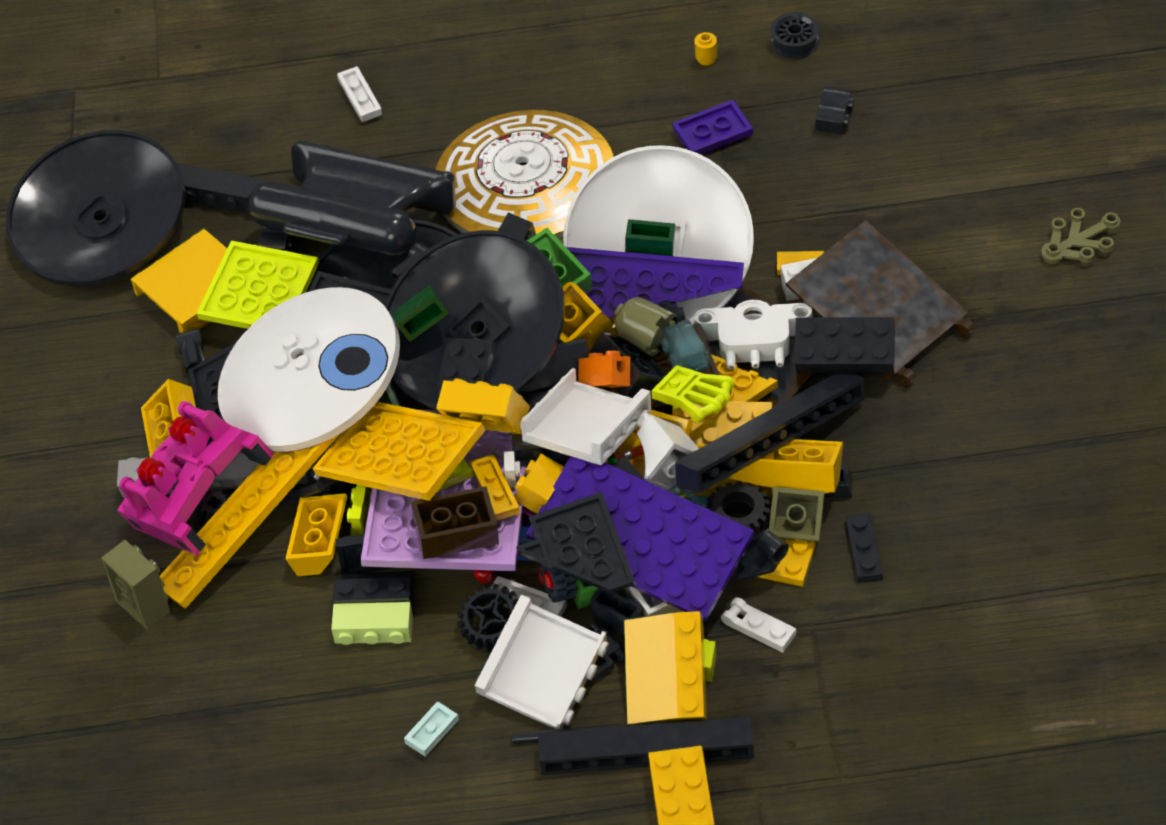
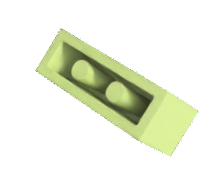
M410 602L334 604L331 630L335 644L349 645L352 643L376 644L390 642L400 644L411 642L413 624Z

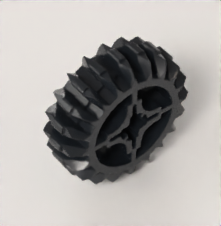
M495 583L491 590L487 584H484L483 591L481 592L478 588H474L475 595L473 597L470 594H466L468 603L460 602L463 611L457 612L458 618L461 619L457 622V626L462 629L460 635L466 638L465 641L468 645L474 644V648L478 651L483 647V650L489 653L491 647L494 649L507 623V620L502 616L504 605L507 604L510 607L511 615L519 600L516 599L517 594L514 591L509 592L506 586L500 589L499 585ZM493 615L496 616V618H494V620H491V619H490V621H488V620L486 619V617L489 618L490 616H492V618H493ZM474 616L481 620L478 633L473 628ZM501 630L500 632L493 634L494 631Z

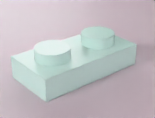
M437 701L404 737L405 744L426 757L459 720L458 714Z

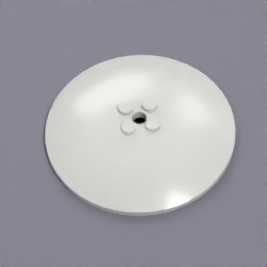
M646 146L623 152L594 170L577 190L570 204L564 225L563 241L565 247L625 252V235L628 219L675 223L673 256L743 262V280L746 277L754 244L753 224L747 202L733 179L717 164L698 153L673 146ZM738 289L676 303L678 307L683 308L686 321L682 322L683 326L693 325L694 314L700 309L723 308ZM616 317L609 318V319H610L611 321L615 322Z

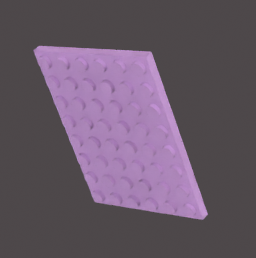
M420 410L442 415L438 410ZM485 430L464 457L465 461L470 466V461L494 455L505 477L504 452L512 451V433ZM520 466L521 476L526 477L524 471L527 466ZM473 474V477L439 491L433 497L479 488V485ZM516 477V484L519 481L520 477ZM510 487V489H511V491H512V493H513V495H514V497H515V495L517 494L518 490L515 489L514 487ZM372 488L361 555L362 566L516 571L518 554L516 546L519 545L523 505L518 503L520 514L497 521L499 544L423 559L411 507V501L420 499Z

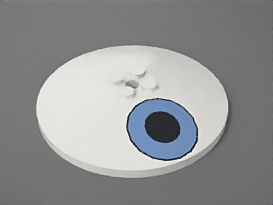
M342 287L306 292L274 307L259 318L241 336L225 361L218 384V404L224 421L229 425L258 435L271 451H294L308 448L344 432L375 405L394 375L399 358L400 340L398 329L392 316L385 306L370 294Z

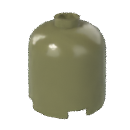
M633 297L624 304H620L614 313L616 317L615 330L618 336L650 356H655L660 352L657 347L662 341L667 343L676 323L672 320L675 317L673 312L641 297Z

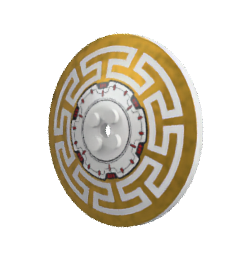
M522 110L491 117L460 134L451 142L439 159L436 170L449 171L455 176L456 208L449 214H443V216L461 233L480 230L498 231L509 212L532 222L536 234L548 227L558 239L563 238L567 212L577 190L594 170L614 157L612 150L605 138L595 128L567 114L546 110Z

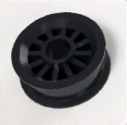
M789 12L777 17L771 25V46L778 55L789 59H800L811 55L819 46V24L812 16L802 12Z

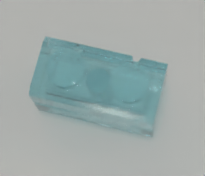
M687 319L678 322L677 325L672 324L663 328L661 345L665 353H670L669 357L673 368L678 365L699 371L709 366L708 351L690 320Z

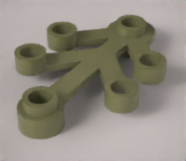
M1074 208L1071 211L1070 219L1072 223L1069 238L1060 243L1061 233L1066 228V221L1062 218L1053 219L1051 224V230L1053 231L1051 241L1043 245L1041 255L1049 264H1057L1063 258L1091 263L1094 260V250L1110 253L1113 250L1114 241L1109 237H1103L1100 241L1089 239L1101 232L1107 234L1117 233L1120 229V218L1115 213H1107L1102 217L1101 222L1080 232L1081 223L1085 220V211L1081 208ZM1072 247L1082 248L1080 251L1069 250Z

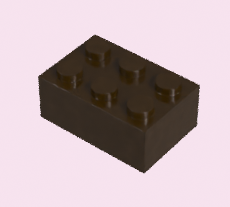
M487 486L435 496L430 501L423 499L411 501L413 522L423 559L499 544L497 521Z

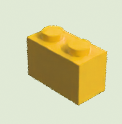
M542 453L536 462L531 459L524 471L527 477L522 475L514 487L518 490L515 495L516 501L537 514L541 506L546 505L554 492L553 486L564 467Z

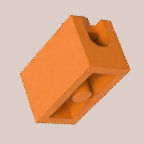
M606 351L604 356L602 353H589L588 358L579 359L578 382L596 388L630 386V357L620 356V351Z

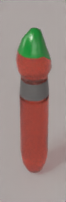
M640 445L623 453L615 454L608 460V464L614 465L625 456L628 460L644 455L643 446Z

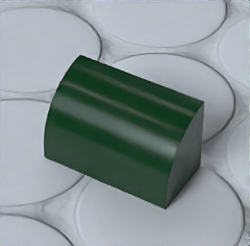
M628 219L625 235V252L673 256L676 224Z
M429 285L392 312L391 315L397 327L411 342L449 314V311L431 285Z

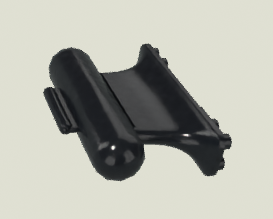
M298 141L291 148L294 176L302 182V185L295 187L265 181L253 187L247 201V210L251 219L261 226L282 230L289 235L337 246L348 245L394 256L401 255L410 250L416 239L417 229L412 216L404 211L415 207L449 214L456 208L455 176L449 171L444 172L431 169L430 167L398 163L342 151L328 145H318L309 141Z

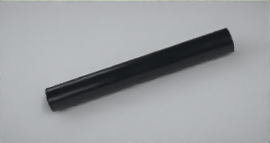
M319 481L290 492L275 508L324 490V484Z

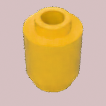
M701 33L695 38V56L701 65L708 66L713 64L718 56L717 38L712 33Z

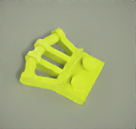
M676 365L652 390V399L673 405L674 410L681 408L690 415L694 423H699L704 420V417L710 414H717L722 409V405H725L730 400V391L733 389L735 382L730 376L703 374ZM694 404H697V405H700V406H703V407H702V408H698V407H697L696 405H694Z

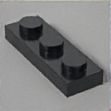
M871 512L846 515V526L857 583L883 580Z

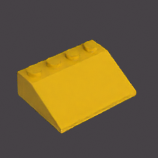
M701 612L669 613L624 620L627 724L641 725L678 723L684 720L690 722L706 720L704 631Z

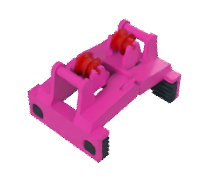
M183 401L178 406V412L182 417H177L168 428L170 436L156 449L152 457H148L140 463L136 469L139 476L136 482L126 476L121 479L119 488L126 498L117 511L134 529L198 556L206 544L185 523L214 481V475L219 476L239 452L245 454L249 460L264 466L267 465L274 454L258 435L229 425L211 410L204 411L194 407L188 401ZM178 481V484L171 493L170 497L167 498L165 495L172 488L175 482Z

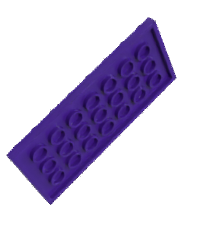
M570 456L553 486L555 490L545 506L542 505L537 513L539 514L602 492L636 583L632 587L684 612L700 611L705 622L755 534L754 530L605 462L602 465H598ZM530 525L525 535L528 539L536 540Z

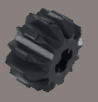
M213 488L212 493L204 494L195 508V514L201 526H204L232 495L231 493L227 494L224 489L217 492Z

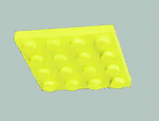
M231 241L197 312L198 319L249 329L259 318L274 307L295 296L306 293L319 265L318 257Z

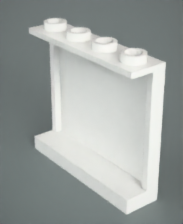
M572 368L522 418L520 423L522 440L602 465L638 426L636 422L644 412H651L650 391L641 389L633 398L576 382V369Z
M521 595L475 684L476 693L549 727L563 729L564 725L569 726L573 719L574 711L572 709L575 703H580L584 697L586 688L583 687L587 679L592 680L597 670L595 663L598 657H603L609 645L606 642V632L602 631L601 635L531 604L530 598Z

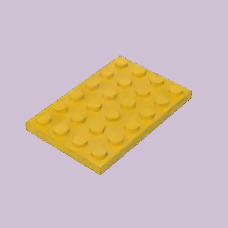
M376 402L360 420L340 434L316 463L313 470L317 476L430 501L485 432V428L480 422Z

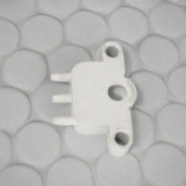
M748 300L738 304L735 309L732 307L700 309L694 314V324L700 325L706 341L719 340L720 355L722 359L726 360L729 370H733L735 364L741 362H751L752 367L755 369L759 367L760 361H775L776 366L782 367L785 357L790 352L789 336H795L796 317H812V308L805 303L769 306L761 300ZM751 310H756V311H759L760 313H762V314H749V315H745V316H744V314H745L746 312L751 311Z

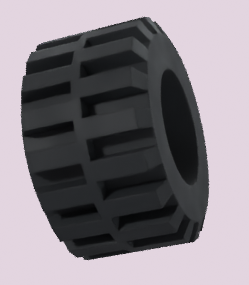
M736 481V484H731V482L725 483V487L719 486L716 488V492L711 493L706 509L754 530V535L767 529L769 530L770 503L767 500L766 493L761 492L760 487H752L751 483L742 484V481ZM738 512L748 514V516L743 518H733L729 515Z

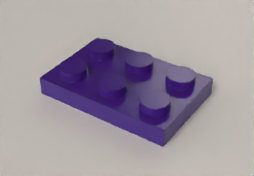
M734 100L672 123V129L684 147L700 155L753 135V127Z

